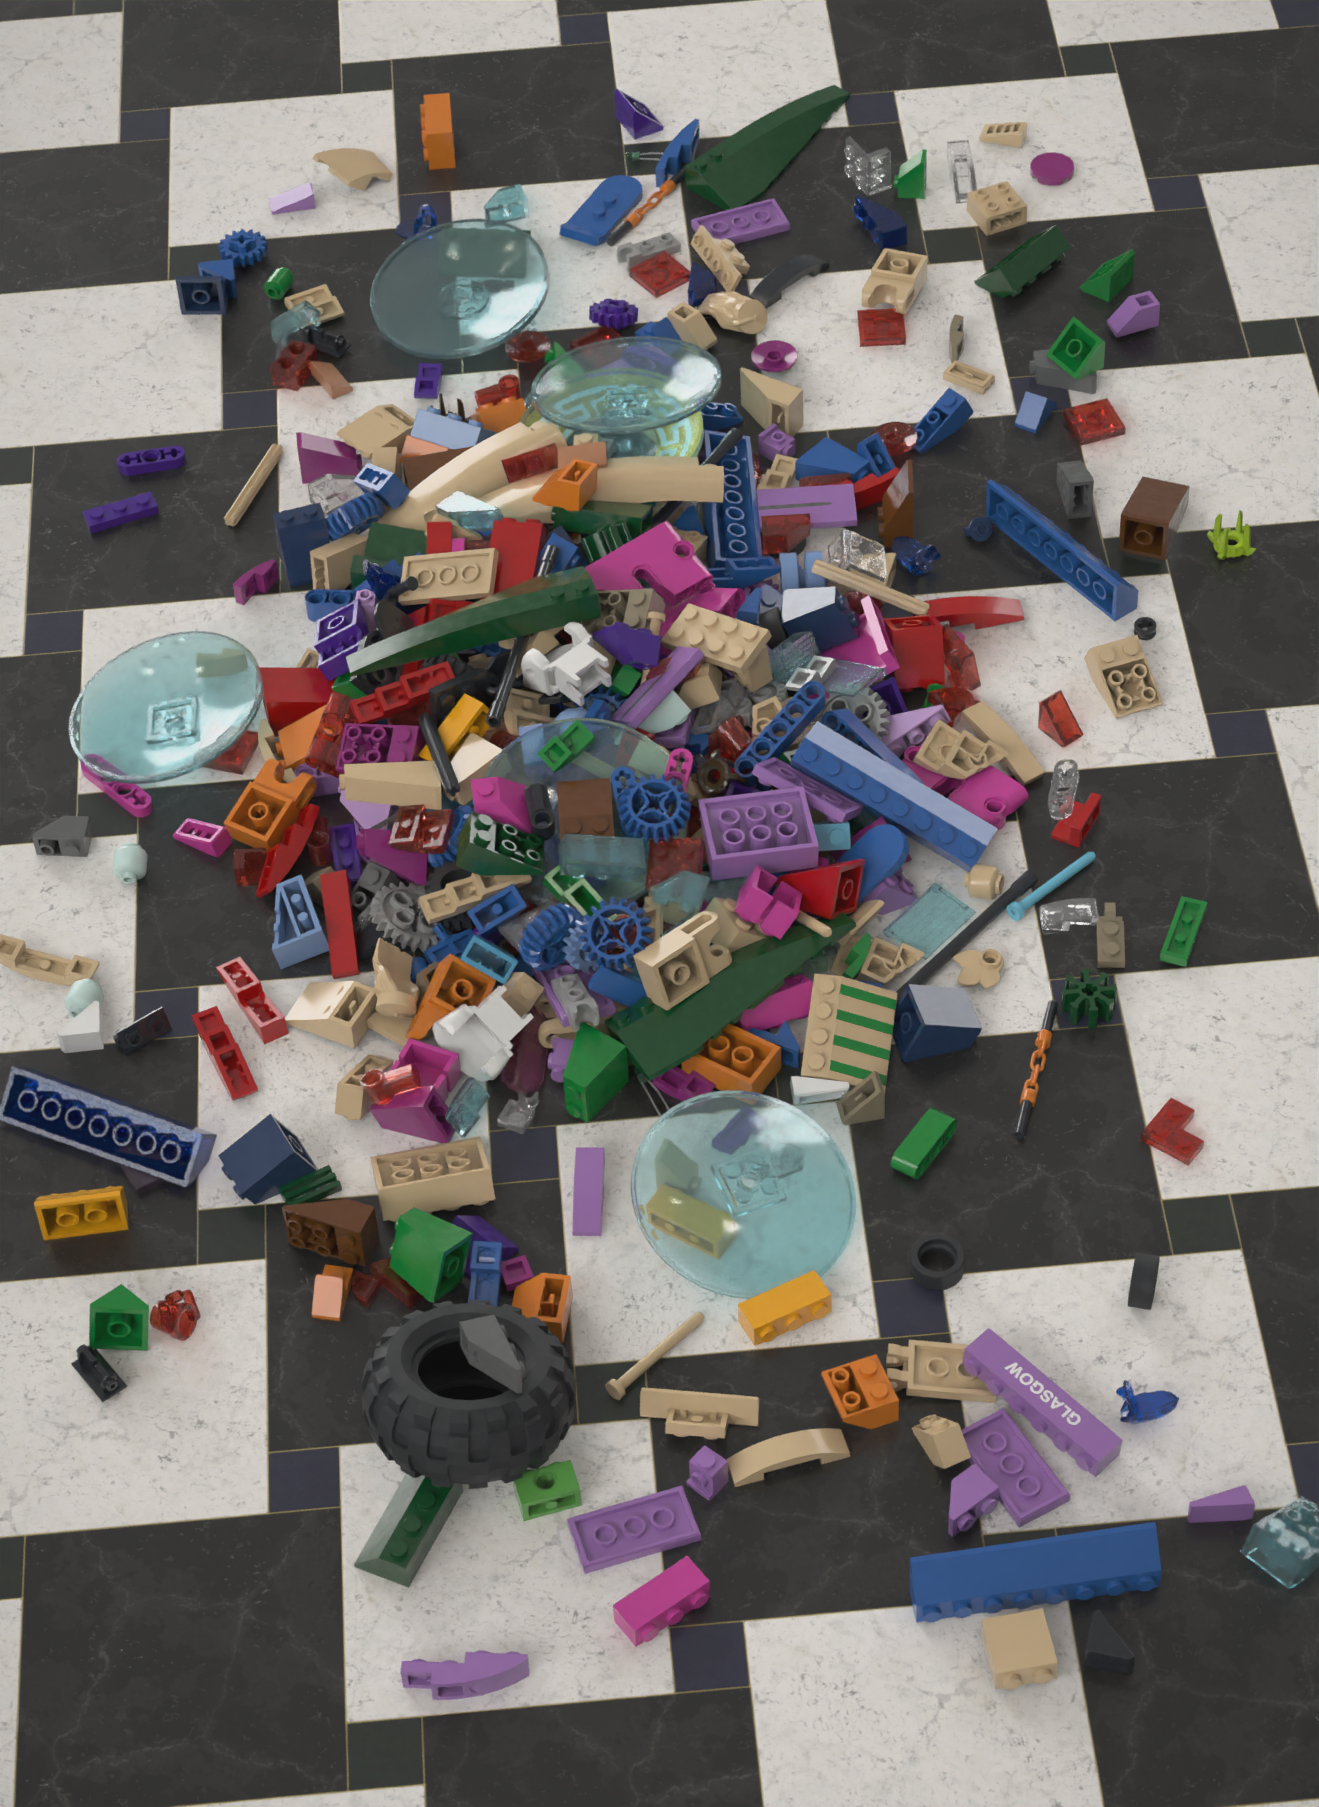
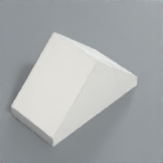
M98 1001L92 1002L57 1033L61 1051L71 1053L104 1049L103 1016Z

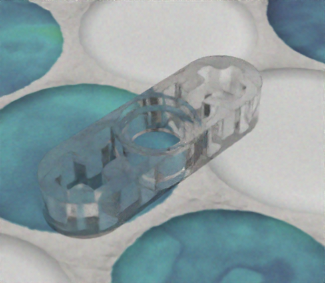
M1072 759L1060 760L1054 767L1048 798L1049 815L1057 820L1068 818L1073 811L1079 771L1076 761ZM1061 787H1069L1066 791H1057Z

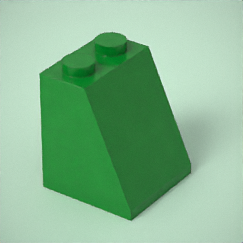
M583 1022L579 1024L580 1030L576 1033L563 1074L566 1111L574 1118H580L589 1123L629 1082L626 1046Z
M415 1207L401 1214L395 1223L396 1236L390 1248V1255L392 1256L389 1267L423 1297L434 1303L463 1282L473 1233Z

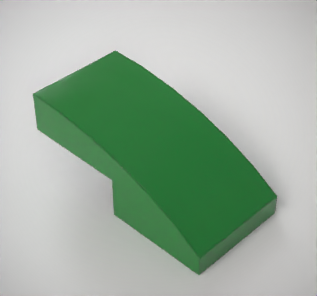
M577 719L560 737L555 735L537 755L556 773L581 755L597 738Z
M866 933L851 948L845 960L849 967L844 971L843 977L853 980L857 977L869 952L871 935L869 933Z

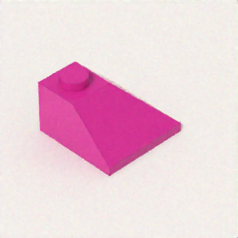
M501 777L471 780L474 810L476 813L485 814L493 820L503 824H510L518 830L531 834L530 818L524 794L526 785Z

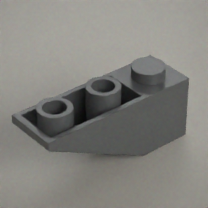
M370 861L352 891L354 926L357 930V935L372 921L373 916L369 915L371 911L370 905L377 891H381L383 886L389 887L390 883L398 887L401 882L391 871Z
M495 1315L460 1322V1345L469 1364L517 1394L522 1393V1380L526 1379L525 1367L522 1361H517L514 1344L508 1343L505 1326L499 1325Z

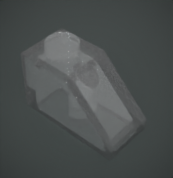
M326 474L307 484L310 502L312 504L320 503L325 517L333 513L341 505L364 493L353 482L356 476Z

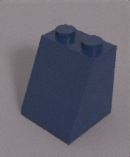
M320 503L272 513L279 557L290 588L312 583L310 551L330 543L326 519Z
M836 586L787 589L783 591L781 624L805 658L858 638L859 626L861 625L859 615L851 610L844 594L841 595Z
M908 984L896 1004L892 1036L902 1061L910 1062L969 1048L980 1034L982 1026L965 988Z
M271 1114L218 1155L224 1164L221 1167L223 1173L236 1184L233 1186L236 1194L242 1200L247 1198L255 1205L280 1194L278 1187L318 1170L298 1136Z

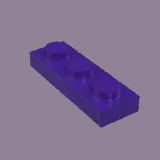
M150 491L83 511V516L90 533H94L158 514L159 510Z

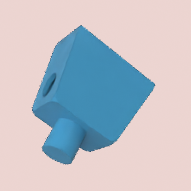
M478 934L473 935L460 957V960L504 985L518 963V960L511 953Z

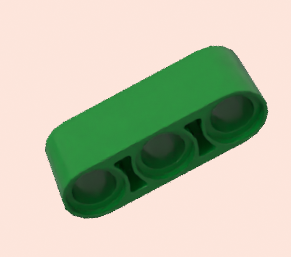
M930 1108L895 1151L891 1160V1167L916 1180L919 1179L953 1136L957 1127V1120L934 1108Z

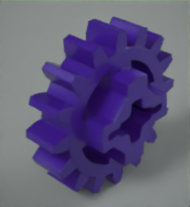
M604 299V301H600V304L593 303V306H589V320H592V323H598L603 328L622 329L624 326L628 327V324L634 325V322H638V307H635L634 304L629 305V302L625 300Z

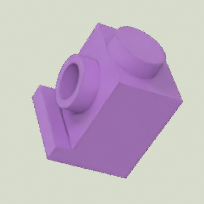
M773 423L758 435V453L771 461H774L776 454L792 457L795 454V438L777 429L776 424Z
M557 1037L552 1039L553 1052H550L548 1057V1068L552 1070L550 1077L556 1082H563V1074L574 1040Z
M705 1445L689 1461L690 1478L686 1481V1485L710 1501L729 1481L728 1461Z

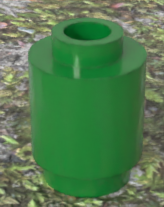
M285 267L274 270L264 284L265 293L272 299H282L293 284L294 277L292 272Z

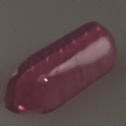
M535 1005L527 1013H531L534 1018L509 1041L513 1045L510 1050L513 1055L501 1071V1081L506 1084L507 1088L517 1093L534 1092L540 1089L544 1081L548 1048L543 1047L539 1042L538 1030L540 1025L547 1021L542 1010Z

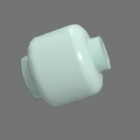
M135 843L122 844L114 852V875L120 878L122 882L128 884L142 879L146 875L148 855L145 850Z
M83 979L72 984L65 997L64 1004L73 1018L78 1016L95 1000L101 1006L104 994L101 986L96 981Z

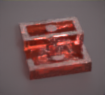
M424 804L399 807L388 844L391 848L412 853H445L455 815L452 809L427 812Z

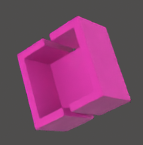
M757 865L739 890L735 912L746 922H753L754 924L757 922L760 924L761 930L768 936H775L781 939L798 916L802 893L781 881L773 894L769 895L768 892L776 882L777 877Z
M409 1038L398 1056L399 1061L396 1060L386 1075L385 1082L386 1089L434 1086L443 1101L446 1102L448 1092H452L461 1076L459 1054Z

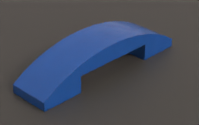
M473 1241L469 1299L488 1300V1305L498 1306L502 1267V1242Z

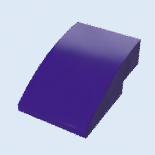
M359 599L316 621L314 647L319 653L318 668L328 681L349 671L346 656L357 652L361 638L369 633L365 613Z

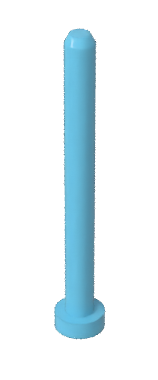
M1087 852L1019 903H1010L1006 908L1008 915L1015 921L1022 919L1025 915L1024 911L1093 862L1096 858L1095 853Z

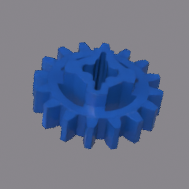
M241 229L238 233L232 231L233 235L226 234L225 239H221L220 245H218L221 260L233 259L234 267L238 266V264L245 267L248 263L253 266L254 261L261 262V257H266V251H268L265 236H261L259 231L253 233V229H250L248 232Z

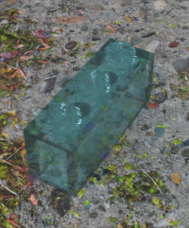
M565 834L558 845L560 875H569L572 878L588 876L596 877L600 880L621 878L623 881H633L639 879L646 868L644 843L641 838Z

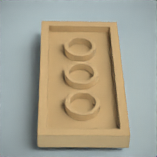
M496 548L404 557L401 582L409 576H413L418 581V588L415 591L409 590L400 595L398 602L402 606L427 604L432 598L458 601L489 597L494 594L499 552Z
M688 603L661 639V643L664 648L673 651L677 646L698 648L704 654L702 661L744 675L772 636L768 629Z

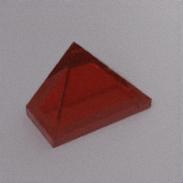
M1061 690L1039 702L1038 728L1061 747H1066L1084 735Z

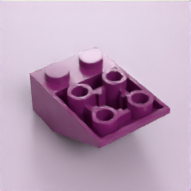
M345 723L336 771L345 773L344 764L424 761L418 755L426 745L423 733L419 726Z

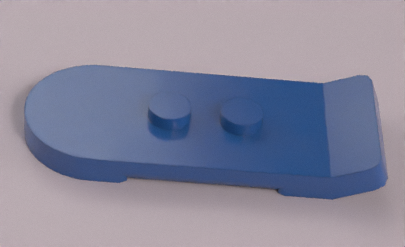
M625 175L607 178L595 189L573 216L560 226L559 235L593 246L605 243L606 239L612 235L615 227L642 200L641 183L637 179Z
M889 824L878 825L870 829L851 849L846 851L835 862L839 863L855 859L865 860L858 904L887 877H891L901 868L908 855V840L895 826ZM802 911L814 919L822 918L821 916Z

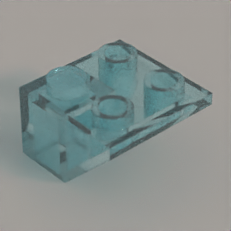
M683 870L651 887L648 896L653 897L652 902L655 904H662L668 907L670 902L679 905V911L694 915L695 910L701 911L710 878Z

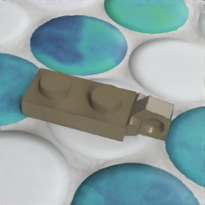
M1105 903L1104 916H1098L1096 925L1097 967L1125 968L1124 921H1122V917H1116L1115 903Z

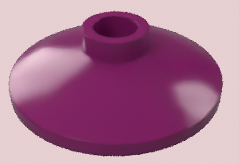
M771 340L757 345L751 353V360L754 366L762 371L782 372L794 366L797 361V351L787 342Z

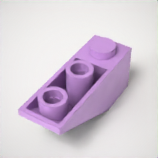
M943 705L890 715L886 719L891 722V725L884 727L890 734L882 736L881 739L899 758L909 747L921 743L928 736L938 719L945 724L952 720Z

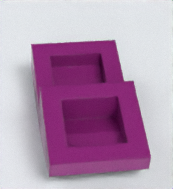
M272 559L254 567L233 584L237 603L245 605L257 591L267 593L278 581L279 574L275 560Z
M677 1066L653 1079L652 1083L662 1092L697 1106L703 1104L716 1086L694 1070L688 1074Z

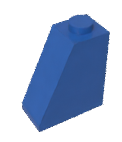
M828 437L822 439L795 461L796 480L823 486L838 485L847 479L854 484L871 474L870 461Z

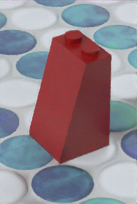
M502 518V521L494 520L489 548H496L499 552L494 594L537 577L540 553L546 545L547 528L540 520L527 519L526 522H516L517 520L513 518Z
M257 668L268 724L274 733V737H279L278 731L330 702L336 703L341 724L356 721L350 708V701L355 699L334 692L332 686L336 678L328 681L319 668Z

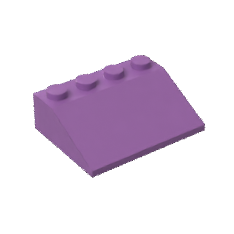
M803 786L698 800L707 862L712 881L749 876L757 865L769 873L818 867L819 845Z

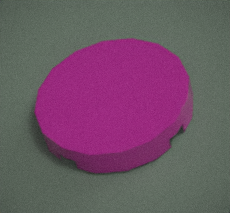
M1043 153L1032 160L1030 173L1032 178H1037V182L1049 186L1063 184L1064 180L1068 179L1069 181L1074 175V162L1070 157L1061 153Z

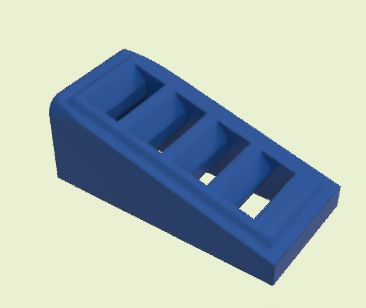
M755 588L737 611L736 619L757 626L762 596L761 588Z

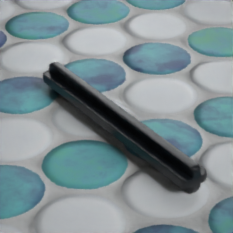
M424 712L422 716L418 717L419 726L444 791L453 797L457 792H460V785L433 716Z

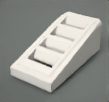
M791 1076L790 1080L793 1104L795 1105L841 1099L849 1092L850 1088L849 1082L800 1076Z

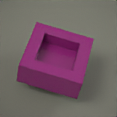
M525 1255L502 1262L501 1277L507 1292L515 1290L518 1285L534 1277Z

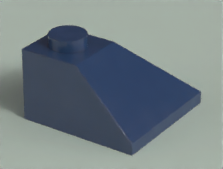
M176 276L175 280L181 315H226L229 291L225 278L222 276Z

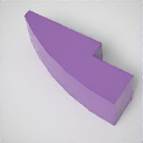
M576 1147L573 1236H601L604 1203V1148Z

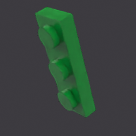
M1181 896L1160 953V961L1184 967L1187 966L1207 910V902Z

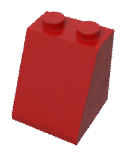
M934 615L884 619L900 668L890 673V677L894 676L899 691L910 692L916 687H923V689L927 690L930 684L945 685L943 626Z
M855 859L779 876L775 890L781 881H784L802 893L799 910L831 920L842 912L849 914L856 911L865 860Z

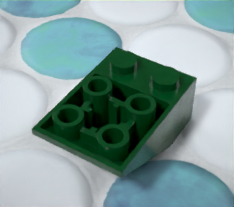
M471 811L458 834L456 866L480 876L542 875L544 871L545 840L540 839L535 834H528L518 830L510 824H503L493 820L485 814Z

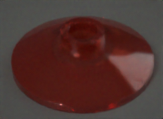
M537 331L515 333L505 342L507 356L518 362L538 361L544 358L547 350L551 348L548 337Z
M888 422L878 426L871 433L873 435L878 432L890 456L908 452L917 442L916 430L904 422Z

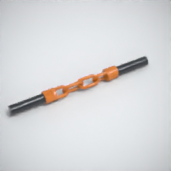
M685 166L670 180H666L660 186V190L654 192L648 198L647 203L641 208L636 209L624 220V223L606 239V243L609 246H613L630 229L639 224L644 214L650 209L655 208L661 202L662 197L669 195L676 188V185L686 177ZM654 197L658 199L655 203L650 202Z
M1054 1000L1048 1001L1042 1027L1035 1041L1038 1049L1033 1052L1030 1068L1032 1073L1030 1079L1026 1080L1020 1098L1021 1107L1013 1136L1017 1139L1024 1138L1030 1112L1037 1098L1039 1085L1036 1081L1038 1074L1043 1071L1046 1055L1044 1051L1050 1047L1051 1032L1058 1009V1003ZM1042 1057L1041 1065L1036 1064L1034 1066L1035 1058L1039 1059Z

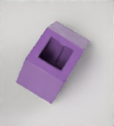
M1151 291L1129 296L1107 320V325L1116 337L1159 326L1160 303Z
M975 1463L952 1479L948 1532L952 1537L960 1531H967L974 1524L975 1520L984 1514H990L998 1505L999 1487Z

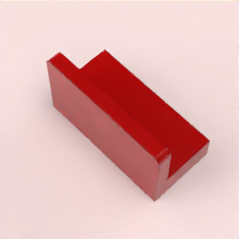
M1092 792L1085 804L1071 801L1054 828L1051 838L1080 848L1100 815L1102 796Z

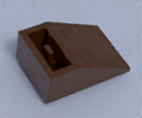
M350 1199L285 1205L282 1208L288 1243L297 1248H306L318 1252L322 1256H331L351 1265L357 1264L366 1267L380 1242L375 1207Z

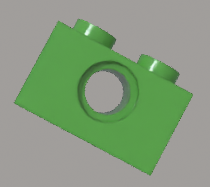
M571 1460L554 1462L549 1466L534 1470L528 1469L523 1472V1478L513 1481L514 1492L523 1521L582 1506L580 1487Z

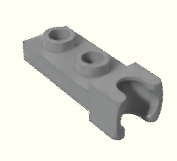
M670 232L636 244L628 242L618 246L617 261L619 263L627 262L626 271L630 272L642 268L644 263L680 252L681 243Z
M566 974L551 980L552 990L564 1009L574 1031L580 1030L579 1024L583 1021H589L594 1026L600 1024L598 1006L594 998L590 997L578 974Z

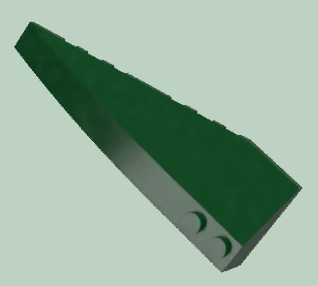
M832 85L803 96L759 118L686 165V188L724 210L749 205L765 194L768 190V185L770 183L773 184L778 179V174L788 168V163L796 159L811 142V137L819 133L824 122L827 123L831 119V114L837 112L849 99L850 93L836 85Z
M584 566L534 577L346 656L349 672L352 677L562 627L569 622L578 623L599 618L601 613L598 593L592 577Z
M842 912L831 920L824 917L816 919L832 929V934L829 937H824L801 924L789 928L781 939L775 936H768L731 952L732 963L709 978L710 983L668 1011L654 1004L651 998L644 997L630 1007L616 1012L612 1017L604 1021L609 1035L626 1046L627 1059L651 1081L704 1049L703 1044L710 1038L712 1040L717 1039L723 1034L721 1031L723 1027L728 1023H737L742 1019L743 1011L746 1009L752 1010L785 984L783 979L790 974L793 976L803 970L801 965L808 959L815 960L822 954L821 951L824 946L834 945L854 929L856 923Z

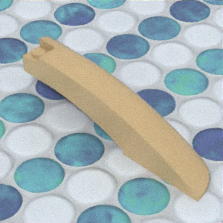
M545 420L538 421L528 428L520 422L480 442L439 468L412 489L404 502L396 510L391 508L377 523L426 531L427 524L424 521V513L431 509L443 510L449 501L459 505L463 498L476 504L477 498L517 482L527 475L558 461V448L567 446V443L553 421L549 423ZM463 514L462 521L465 522L469 516Z
M636 456L608 459L607 467L598 468L597 490L589 500L625 503L657 501L723 503L724 466L714 464L699 465L698 457ZM558 469L506 485L477 498L476 504L483 513L488 514L491 511V514L495 515L498 519L513 518L517 520L516 522L536 519L540 520L541 523L554 524V521L551 520L553 506H544L542 503L534 502L533 496Z

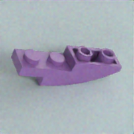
M479 1650L476 1652H465L464 1663H458L453 1660L443 1662H427L422 1659L402 1661L400 1672L403 1688L431 1689L433 1700H454L489 1694L516 1684L529 1676L530 1667L528 1654L514 1651L490 1653Z

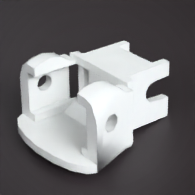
M569 622L564 626V631L572 636L573 643L559 647L545 656L534 648L526 652L521 664L523 682L525 687L549 696L560 691L579 706H583L585 704L584 696L602 683L607 687L612 685L611 676L599 666L601 665L606 668L609 666V662L606 657L594 649L593 638L588 634L585 627L577 622Z
M504 985L498 986L477 1007L475 1005L468 1007L466 1004H462L454 1011L434 1022L432 1028L434 1038L440 1048L459 1054L460 1070L471 1078L482 1082L494 1080L500 1074L513 1055L510 1051L513 1045L509 1041L534 1018L531 1013H525L520 1017L501 997L507 990Z

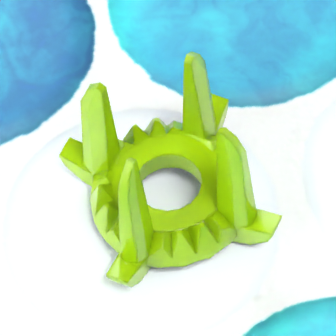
M1239 510L1235 530L1231 531L1230 528L1226 527L1222 532V514H1218L1215 519L1213 532L1209 531L1207 533L1208 538L1213 542L1215 551L1218 553L1217 558L1224 560L1226 557L1234 558L1236 556H1249L1253 554L1256 548L1250 547L1251 529L1248 524L1243 526V512ZM1232 539L1238 543L1236 545H1228V540Z

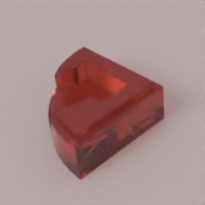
M355 1270L352 1273L351 1285L353 1294L361 1304L368 1307L381 1285L380 1279Z

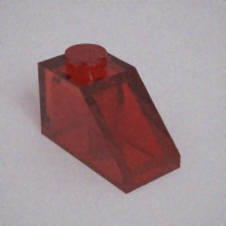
M810 513L761 516L763 554L788 553L810 535Z

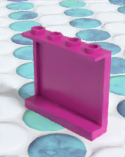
M870 596L861 600L865 613L859 616L861 625L859 626L858 638L814 654L815 656L834 658L838 664L833 673L822 683L825 690V698L827 699L830 698L829 690H832L835 694L838 693L839 685L847 690L848 683H851L855 689L858 684L865 688L900 668L882 614ZM792 640L794 647L792 655L798 663L796 668H806L814 655L805 658ZM811 694L808 696L809 699H816L819 697V695L817 694Z

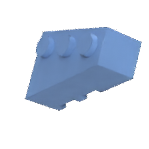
M428 406L427 411L418 408L410 436L450 449H460L475 446L494 436L497 432L482 428L483 423L469 419L468 423L462 422V417L448 413L447 417L440 415L441 410Z
M302 875L277 884L275 901L276 923L273 929L275 940L272 944V951L280 969H284L329 951V945Z

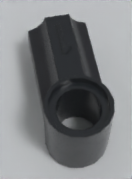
M540 783L531 784L528 788L524 789L531 832L546 841L552 838L555 833V820L547 785ZM540 822H547V823H549V824L546 825V826H538V825H537V824L540 823Z

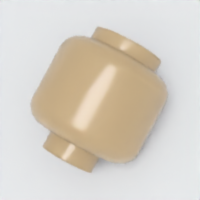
M975 864L970 872L966 871L963 885L967 887L971 897L993 900L997 895L1002 894L1004 875L1000 873L999 868L996 866Z

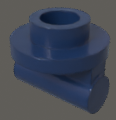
M976 517L970 522L969 526L963 528V532L966 537L970 536L975 541H985L992 533V525L988 519Z

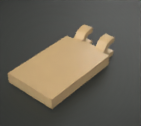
M909 1340L908 1347L888 1343L886 1367L903 1365V1371L887 1368V1377L895 1392L906 1388V1395L989 1403H995L996 1395L990 1392L986 1384L977 1376L970 1375L962 1364L964 1350L968 1345Z

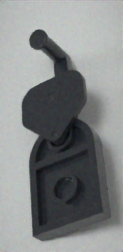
M409 576L406 580L391 587L385 592L383 599L377 602L373 615L376 623L375 629L361 638L357 651L415 628L412 619L396 607L398 596L409 590L415 591L418 588V581L415 577ZM403 664L352 676L349 682L366 695L374 694L376 688L399 681Z
M511 650L495 655L486 668L473 669L428 689L431 716H433L437 729L464 694L484 703L490 709ZM523 674L518 678L515 677L512 688L519 690L525 688Z

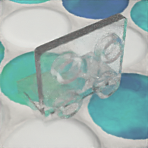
M851 136L847 137L846 147L844 148L846 175L851 177L857 187L862 189L867 196L891 188V152L886 147L867 154Z
M844 528L828 545L829 564L849 572L851 569L882 582L886 580L884 545Z

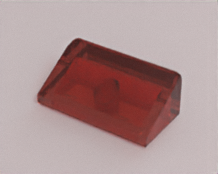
M391 1257L370 1264L371 1276L409 1308L424 1298L389 1267Z

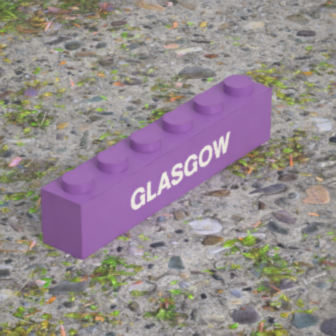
M990 1328L985 1330L965 1348L962 1364L970 1375L977 1376L982 1380L990 1392L1002 1397L1015 1413L1022 1414L1030 1421L1036 1431L1044 1433L1049 1437L1060 1451L1066 1452L1075 1459L1077 1465L1082 1470L1089 1471L1096 1477L1119 1456L1123 1442L1119 1436Z

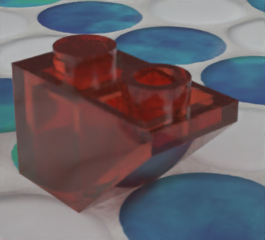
M555 442L501 460L509 484L558 468V450Z

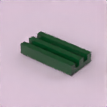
M327 1165L280 1186L278 1189L286 1205L314 1203L341 1191L342 1186L340 1181H337L335 1173H332L330 1165Z

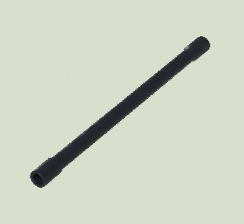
M732 428L701 465H717L743 438L741 431L737 428ZM667 501L652 517V528L665 522L683 501Z
M554 545L546 546L537 577L552 573L560 553L558 547ZM530 634L515 638L494 701L491 703L486 717V723L491 727H499L501 725L506 710V703Z
M1030 870L1025 871L1011 884L1008 890L896 991L897 1002L908 984L924 985L995 920L1010 903L1023 896L1038 881L1037 876Z

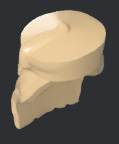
M734 291L709 294L698 307L701 314L713 316L721 328L746 334L761 332L768 321L767 311L760 301Z
M378 938L372 958L375 974L374 990L375 995L378 997L375 1010L384 1016L411 1019L417 1012L416 1004L420 995L418 986L410 980L413 957L406 952H401L398 947L384 941L382 938Z

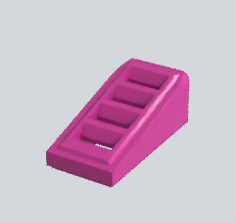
M187 818L173 834L174 839L215 857H220L232 843V838L226 827Z

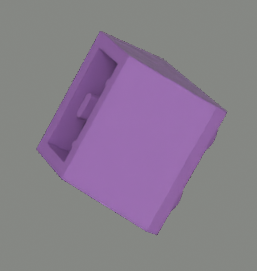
M901 867L891 877H887L861 903L870 900H882L885 904L878 914L884 915L915 904L919 901V898L914 892V885L903 875V868Z

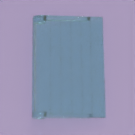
M835 659L838 666L822 685L825 692L854 697L858 693H862L877 678H884L886 670L881 667Z
M933 883L883 930V933L888 938L892 937L901 944L903 942L924 952L923 959L926 960L962 927L976 911L937 883Z

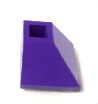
M615 622L612 626L603 627L602 630L592 633V638L622 665L642 670L657 667L661 636L652 634L651 630L644 628L635 630L629 628V624Z

